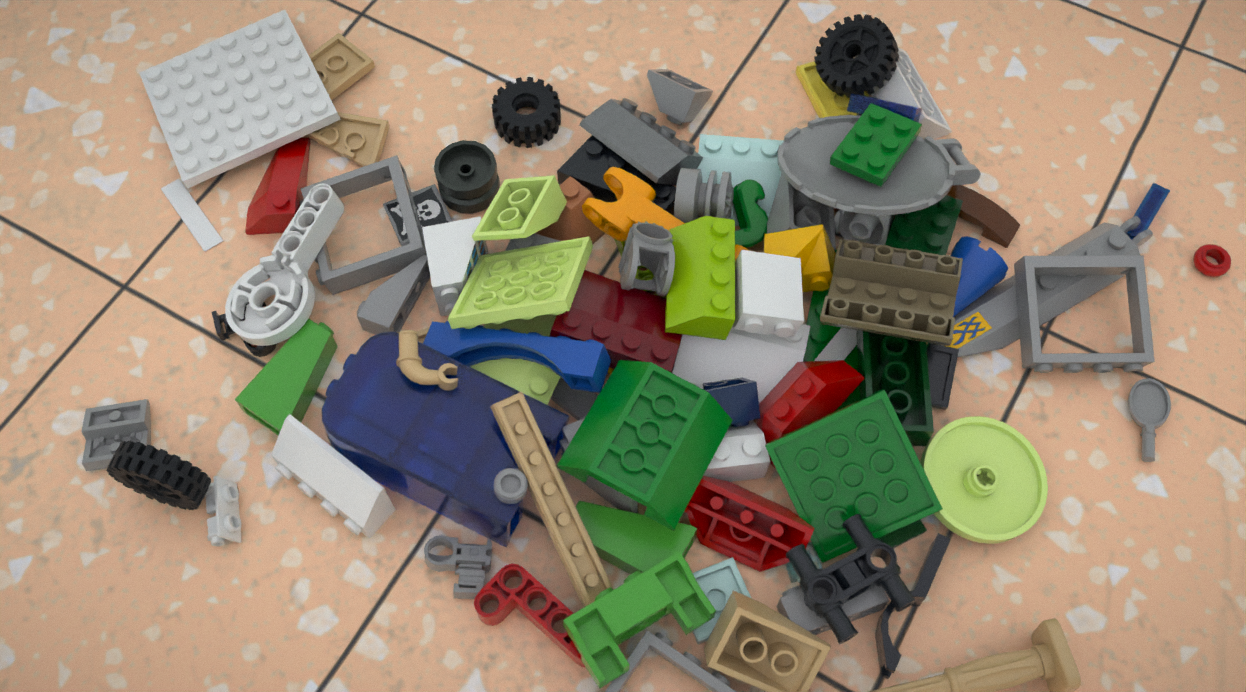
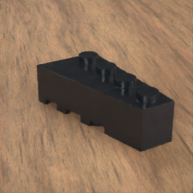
M593 135L557 170L559 185L571 176L588 189L595 199L615 202L617 197L604 182L603 175L610 167L623 169L649 184L656 192L653 203L674 216L676 187L655 183Z

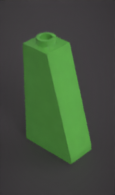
M308 319L303 327L284 344L236 397L235 400L243 412L278 436L289 414L299 422H302L338 347L333 338L334 332L331 328L322 322L317 324Z
M578 501L575 506L598 556L630 575L636 571L643 573L678 551L685 559L696 539L697 528L691 525L678 523L673 531L642 514Z

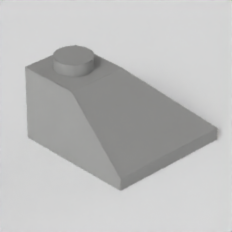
M649 69L647 73L660 112L668 115L667 119L675 124L682 125V122H692L713 93V90L669 69Z

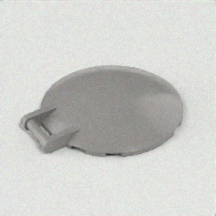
M859 115L829 116L808 121V126L802 129L795 127L784 136V142L782 145H779L777 156L779 169L785 179L804 195L833 208L870 215L903 214L927 208L945 197L952 185L973 184L981 176L978 168L970 164L963 154L962 146L957 139L934 140L930 136L925 138L917 136L882 187L830 165L831 155L861 117Z

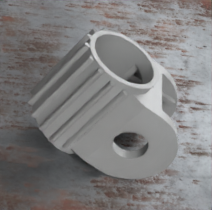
M647 221L645 223L638 222L630 227L618 267L620 268V283L623 290L633 288L656 291L658 296L665 297L667 295L675 267V251L672 245L673 235L669 230ZM642 265L648 268L654 275L653 279L648 281L635 279L637 267Z

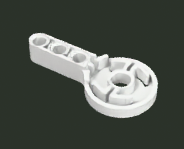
M318 184L309 191L271 252L272 255L260 258V264L243 274L229 292L225 306L226 319L231 329L244 341L258 346L280 343L297 333L309 319L315 303V291L308 277V270L344 212L343 202L328 184ZM276 295L270 305L262 307L263 302L268 297ZM247 304L246 310H245V320L241 321L242 319H244V309H245V305Z

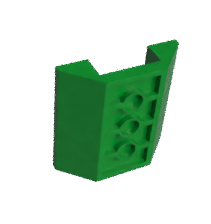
M619 360L558 462L557 468L586 483L589 476L646 506L645 516L674 531L733 420L709 392L652 362Z

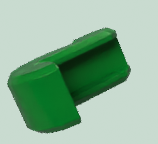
M751 179L745 180L733 188V205L740 227L739 230L735 231V245H741L745 248L761 242L765 234H767V214L756 203L765 198V193L761 184Z

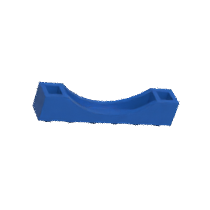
M432 321L419 352L430 368L439 369L443 364L451 363L458 367L457 372L488 360L503 358L528 360L551 369L571 389L600 393L611 363V358L604 344L596 340L579 341L572 340L566 336H543L536 332H529L528 334L518 333L506 328H501L500 330L487 329L481 325L471 329H465L464 327L452 329L449 321L445 323Z

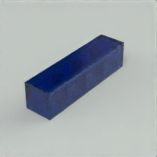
M859 94L850 95L847 108L849 112L863 114L870 103L919 122L922 108Z
M1153 182L1134 216L1141 220V223L1134 230L1126 232L1131 240L1149 228L1170 190Z

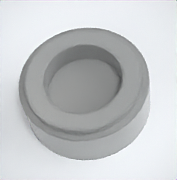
M507 468L496 475L494 479V493L500 501L514 504L525 497L528 482L526 476L520 470Z

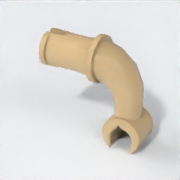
M414 330L399 332V358L396 360V365L409 380L420 385H438L441 389L447 391L457 387L458 378L448 379L445 377L446 375H457L458 367L456 365L446 363L440 366L438 370L425 368L422 365V358L419 357L418 333Z

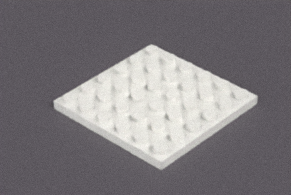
M286 10L272 14L269 17L139 73L182 182L187 189L341 120Z

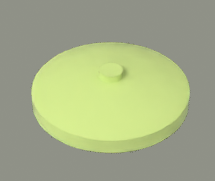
M981 416L960 418L941 428L924 448L920 463L943 508L933 514L955 534L979 543H1001L1023 534L1040 518L1048 494L1046 471L1033 445L1010 425L993 418Z

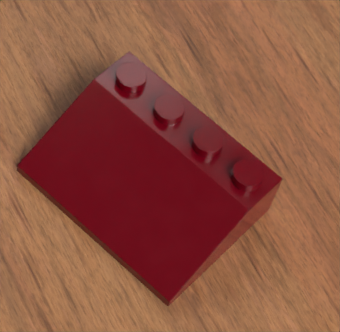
M584 270L570 310L556 315L549 337L566 336L572 340H596L604 344L611 358L609 368L612 369L616 367L619 360L652 362L671 372L682 334L665 332V298L636 288L623 290L620 282Z

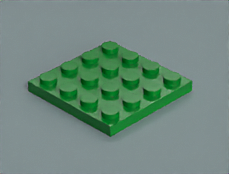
M884 389L765 444L799 517L815 528L810 539L822 563L857 548L842 526L843 522L856 514L862 516L861 518L874 538H880L943 509Z

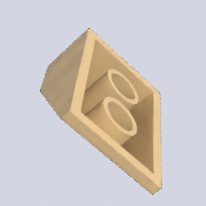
M732 591L704 646V653L708 667L766 692H808L831 646L765 604Z

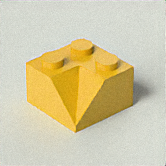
M823 224L765 234L764 253L801 258L802 292L824 291L830 288L836 253Z

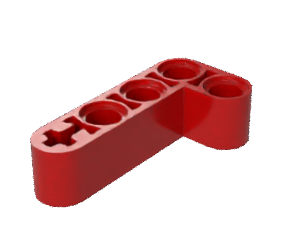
M513 563L504 566L478 592L474 599V607L479 619L484 624L490 626L498 625L517 608L576 664L585 667L581 660V654L568 633H557L553 630L556 622L564 620L574 613L522 566ZM512 577L522 579L520 586L513 589L506 587V582ZM534 599H544L546 605L541 610L536 611L529 608L531 601ZM489 601L499 603L497 610L492 613L482 611L483 606Z

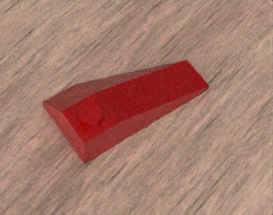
M299 138L277 148L248 207L245 229L247 235L284 233L300 207V201L303 200L301 188L307 186L309 138Z

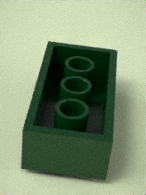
M945 196L927 208L896 214L885 245L900 249L946 255L963 201L951 196Z
M857 330L858 372L865 378L859 384L860 400L884 389L911 445L926 447L934 432L926 342Z

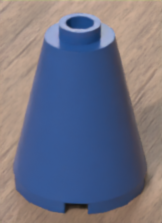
M968 236L960 238L950 255L963 258L954 316L1001 282L1008 271L1007 264L995 250L989 247L985 251L978 246L981 241Z

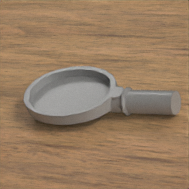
M1146 378L1136 382L1132 387L1128 397V409L1134 422L1142 427V433L1140 434L1142 437V461L1153 462L1155 461V429L1162 426L1167 420L1171 410L1169 393L1163 384L1154 379Z

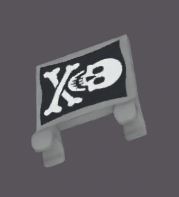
M435 184L412 192L421 228L453 222ZM398 199L383 203L400 245L410 244Z

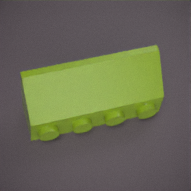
M703 216L669 229V232L673 235L672 245L675 251V267L671 286L666 295L665 332L726 340L735 321V220Z

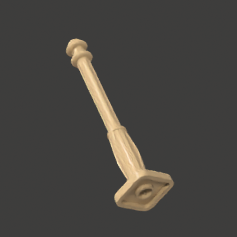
M1053 618L1042 621L1032 632L1031 640L1033 646L1031 649L982 657L953 668H945L944 674L869 692H994L1037 678L1046 680L1050 692H1074L1080 687L1081 678L1062 627L1058 620Z

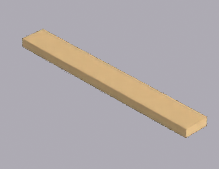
M519 392L491 405L490 408L519 470L527 478L528 490L584 608L596 601L595 598L600 592L607 588H612L613 590L614 588L523 393Z

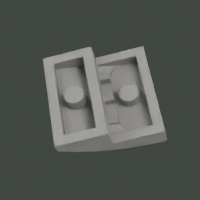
M148 399L85 410L82 434L86 439L82 465L86 471L107 468L114 453L123 441L140 442L145 446L151 445V414Z

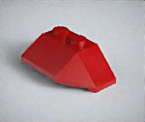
M844 360L797 362L759 403L760 418L756 419L757 426L764 433L766 444L833 413L865 378ZM769 455L770 464L775 468V466H774V464H773V462H772V459H771V457H770V455Z
M707 476L702 477L684 511L688 516L691 526L697 528L696 536L700 544L727 557H733L734 560L760 572L789 563L790 561L785 556L786 553L800 544H804L806 549L815 529L787 507L729 481Z

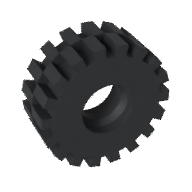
M521 77L516 78V83L514 84L511 81L506 82V89L500 87L497 90L498 95L493 97L492 113L498 135L501 138L504 137L505 142L508 144L514 141L516 147H521L522 143H526V148H532V143L535 142L540 146L543 145L544 138L550 141L553 138L552 133L557 134L559 131L558 125H561L560 100L556 90L553 91V86L549 83L544 86V80L538 79L537 82H534L533 77H527V81H522ZM523 107H533L537 109L535 112L528 115H522L517 113V111Z

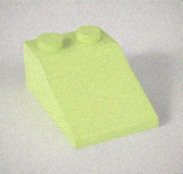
M555 175L505 179L473 233V240L527 238L557 222L567 201Z

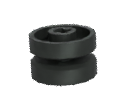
M467 140L451 143L442 149L435 159L434 172L441 198L454 211L459 213L483 211L490 206L500 188L494 154L484 144Z

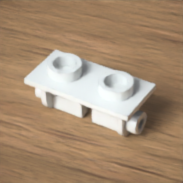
M214 476V482L210 483L205 494L207 514L216 513V516L207 519V538L211 541L212 546L224 545L225 539L241 543L242 524L239 514L237 483Z

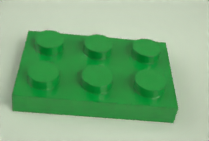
M870 103L831 155L830 165L882 187L921 132L922 124Z

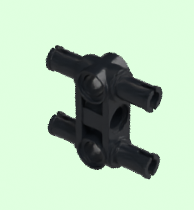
M860 514L850 517L842 525L858 548L853 554L823 570L816 567L804 544L795 546L785 555L801 579L799 587L804 594L806 606L820 618H825L839 644L847 642L858 634L857 629L854 628L842 609L844 603L875 586H882L896 607L897 612L908 608L916 601L899 576L901 568L897 564V555L894 549L879 538H874ZM871 557L881 558L885 562L886 567H876L872 563ZM817 587L825 589L829 594V599L822 600L817 598L813 593V589Z

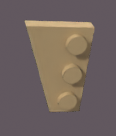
M337 112L341 120L305 135L364 167L379 162L390 125L388 120Z

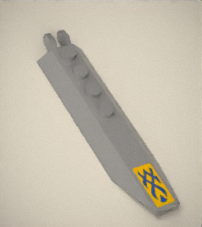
M1137 216L1128 219L1120 227L1104 222L1047 256L1140 255L1138 247L1147 242L1153 236V232L1147 229L1131 240L1127 233L1137 228L1141 223ZM1015 275L991 288L954 316L955 323L952 343L946 347L959 349L958 357L1003 349L1020 339ZM1035 275L1039 327L1125 275Z

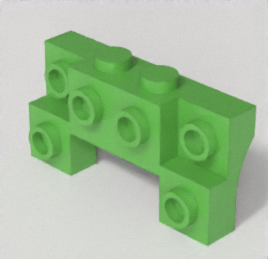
M678 551L643 573L641 571L632 573L624 580V584L618 588L603 590L596 596V601L563 620V627L581 654L582 662L600 689L629 671L630 664L619 649V644L672 613L687 635L713 619L716 610L700 588L688 563Z

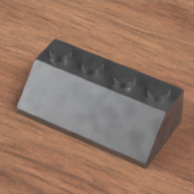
M623 98L622 101L609 99L581 121L580 126L658 184L677 185L680 169L682 167L697 169L703 159L695 151L696 147L685 140L680 141L675 137L676 132L674 130L658 125L656 123L657 119L647 112H640L637 109L638 105L627 98Z

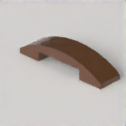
M952 185L946 196L963 201L958 217L984 229L981 236L1008 248L1020 224L1002 207L982 194L963 185Z

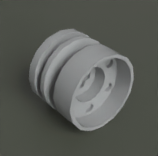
M682 167L676 186L674 217L684 223L703 216L729 219L732 213L734 196L731 172L723 171L720 184H717V171L712 170L707 183H702L701 169Z

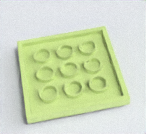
M590 236L480 255L448 317L451 328L464 327L465 329H471L482 324H502L508 320L521 318L529 320L540 315H560L569 311L593 248Z

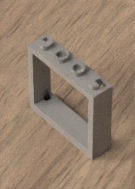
M397 155L301 188L303 200L300 201V206L309 191L318 184H328L336 195L341 198L391 180L393 181L410 244L333 270L325 242L315 258V262L319 264L316 275L320 285L325 284L332 295L398 273L423 254L427 255L424 235L406 171Z
M1144 255L1023 256L1014 263L1022 369L1034 368V372L1048 373L1052 372L1053 368H1063L1064 373L1082 372L1083 368H1093L1095 373H1105L1113 371V368H1123L1124 372L1130 373L1132 371H1143L1144 366L1155 362ZM1035 275H1126L1133 353L1042 354Z
M647 630L627 659L630 664L629 671L613 680L605 692H620L649 649L712 692L736 691L729 687L730 682L723 675L715 671L710 674L700 667L702 663L695 656L688 652L681 654L672 648L673 643L666 636L658 632L654 635Z

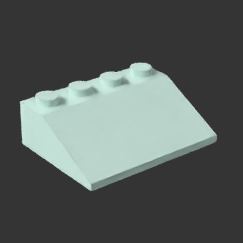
M700 134L698 154L703 159L697 169H701L702 183H707L712 170L717 171V184H720L723 171L731 172L733 188L745 180L757 181L763 187L765 198L756 203L766 212L769 218L781 176L777 160L778 149L784 140ZM733 205L729 219L735 220V226H739Z

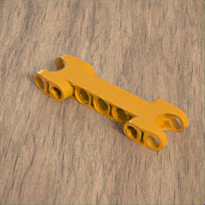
M610 167L603 175L604 182L615 193L617 201L605 202L595 198H587L582 205L584 215L594 225L619 241H626L630 227L638 222L645 223L647 221L651 224L655 223V225L663 226L667 230L685 224L653 203L656 192L649 184L617 167ZM736 244L735 261L741 250L748 249Z

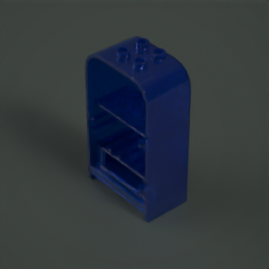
M382 332L370 337L356 354L352 353L347 357L343 366V374L339 380H332L326 390L327 398L322 407V423L330 446L372 479L388 487L390 490L398 492L453 520V522L461 524L507 547L510 538L522 519L523 499L514 504H507L500 501L494 493V479L496 475L507 468L518 470L519 468L490 406L520 391L418 341L419 357L422 358V365L425 368L438 370L440 366L446 363H451L458 367L457 375L445 376L448 379L458 378V385L453 390H443L438 385H420L409 380L396 365V360L399 358V333ZM523 393L553 459H555L561 449L559 441L563 439L562 429L568 425L569 415Z

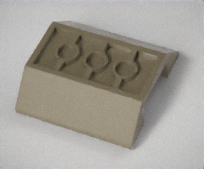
M840 239L835 256L832 281L828 296H825L820 322L829 326L949 346L953 339L955 323L953 316L963 258L926 253L919 250L894 248L888 245L863 243L857 240Z

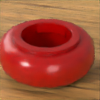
M1206 244L1199 247L1194 253V266L1203 275L1219 277L1226 274L1231 267L1230 255L1221 246ZM1206 256L1214 258L1218 265L1210 263Z

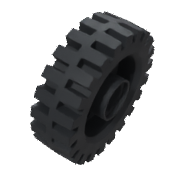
M860 14L854 15L853 21L849 16L843 18L844 24L842 25L837 21L834 23L836 29L833 31L828 28L825 31L827 38L821 36L819 40L821 46H816L815 52L817 56L814 57L817 72L827 87L842 97L845 94L847 98H853L854 94H856L858 98L864 97V91H867L869 95L875 93L873 87L877 86L881 89L884 86L882 80L889 81L892 77L890 71L895 72L897 68L896 62L899 61V49L893 34L877 17L873 19L871 15L866 14L864 19Z
M123 441L120 443L106 470L114 480L123 483L127 488L134 489L133 491L139 494H144L150 499L154 498L163 504L168 503L170 506H178L181 509L189 510L198 509L211 483V479L206 473L201 472L200 468L192 466V463L187 460L183 461L180 459L181 457L175 454L170 455L168 451L163 449L157 450L154 446H145L143 443H134L133 441Z

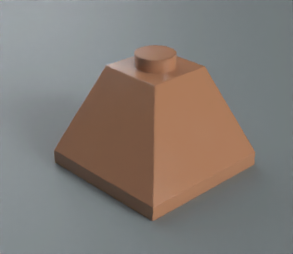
M570 176L559 185L567 204L558 221L536 233L559 241L590 236L592 244H594L605 232L600 230L584 215L582 205L587 198L595 197L588 189Z

